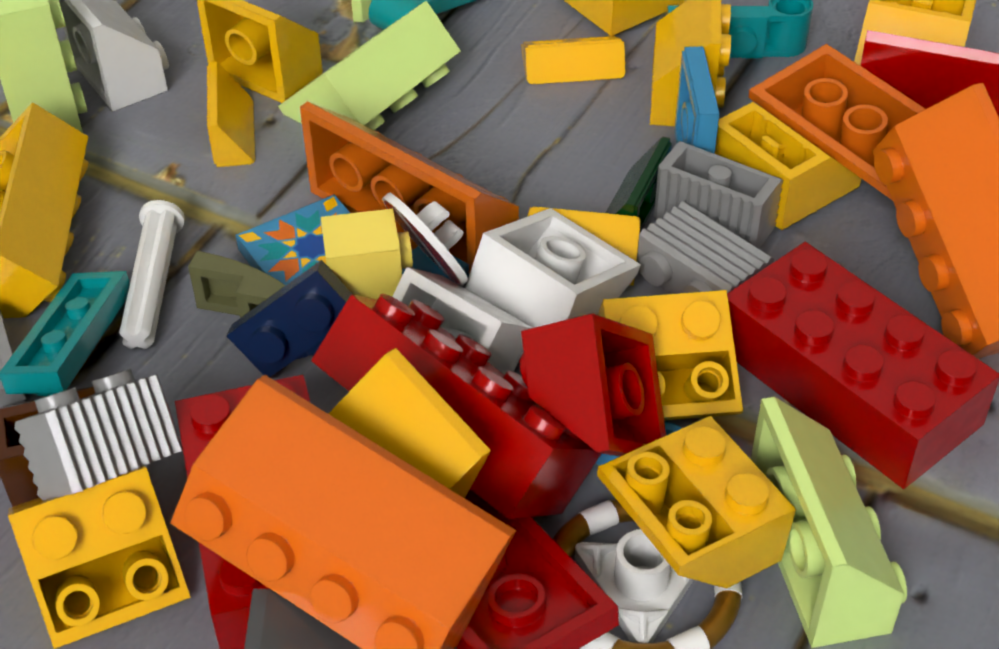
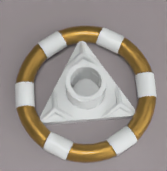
M616 499L606 500L578 512L556 533L553 540L570 557L575 551V560L581 569L618 605L619 626L629 639V641H624L607 632L579 649H712L723 639L737 617L742 600L741 582L727 589L714 585L715 600L709 614L698 626L690 628L664 642L653 643L694 580L679 576L641 529L626 533L618 543L583 542L587 537L619 523L634 522Z

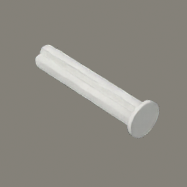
M153 200L145 203L139 213V221L143 227L119 330L120 335L123 337V345L130 349L135 347L147 349L154 343L175 235L183 228L185 221L183 211L177 205L164 200Z

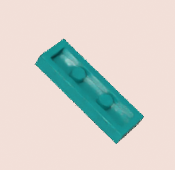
M126 271L72 273L0 371V379L6 394L49 396L67 390L127 299L130 282Z

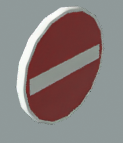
M391 192L387 193L382 198V201L387 209L393 208L395 220L405 232H409L411 239L450 279L463 286L469 279L460 264L448 251L463 236V230L451 220H447L435 233L432 232L443 220L449 217V212L438 202L434 201L416 215Z

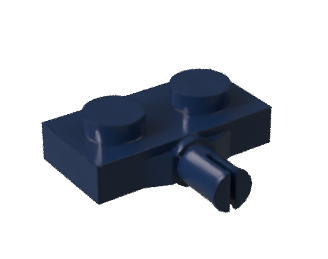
M320 260L234 322L226 336L263 375L271 377L294 360L315 355L352 293L331 269Z

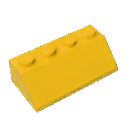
M33 102L0 137V310L3 318L27 317L43 300L51 302L63 287L66 279V272L62 271L63 260L74 239V234L70 232L71 221L81 203V196L77 194L78 186L88 168V161L84 157L89 136Z

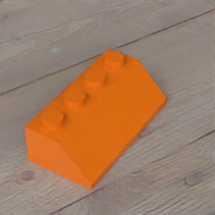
M828 44L823 45L749 89L748 95L749 99L892 200L887 186L879 180L876 174L872 151L895 125L924 111V107Z
M979 83L895 125L872 151L876 174L879 180L887 186L895 205L898 227L901 233L909 239L918 260L920 280L923 286L931 292L941 315L943 335L977 359L999 353V117L984 83Z
M308 101L300 106L310 191L320 198L324 199L335 194L350 213L387 209L382 198L390 192L416 215L428 204L434 201L438 202L450 215L432 232L435 233L447 220H451L463 230V236L448 251L453 256L469 264V274L483 233L519 220V206L469 181L462 175L454 173L425 158L420 153L412 151L383 136L378 131ZM395 220L397 233L405 232L404 229L400 226V224ZM410 237L411 248L414 250L418 245Z
M266 375L255 381L194 462L170 524L361 649H454L458 645L516 532L515 529Z

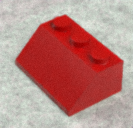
M867 30L860 66L925 109L972 85L984 83L999 117V53Z

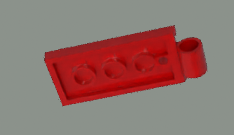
M471 489L468 491L465 497L466 500L515 529L516 532L456 646L458 649H579L619 626L618 605L531 517L507 519Z

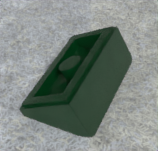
M662 136L632 166L606 211L608 214L639 217L641 220L640 232L655 206L658 166L671 151L672 143L670 138Z

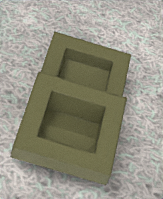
M196 251L188 266L197 308L238 315L240 318L286 286L272 276L252 266L211 253Z

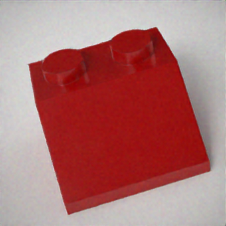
M593 313L521 331L524 353L520 358V371L523 381L528 387L529 398L597 453L620 457L666 436L653 334Z

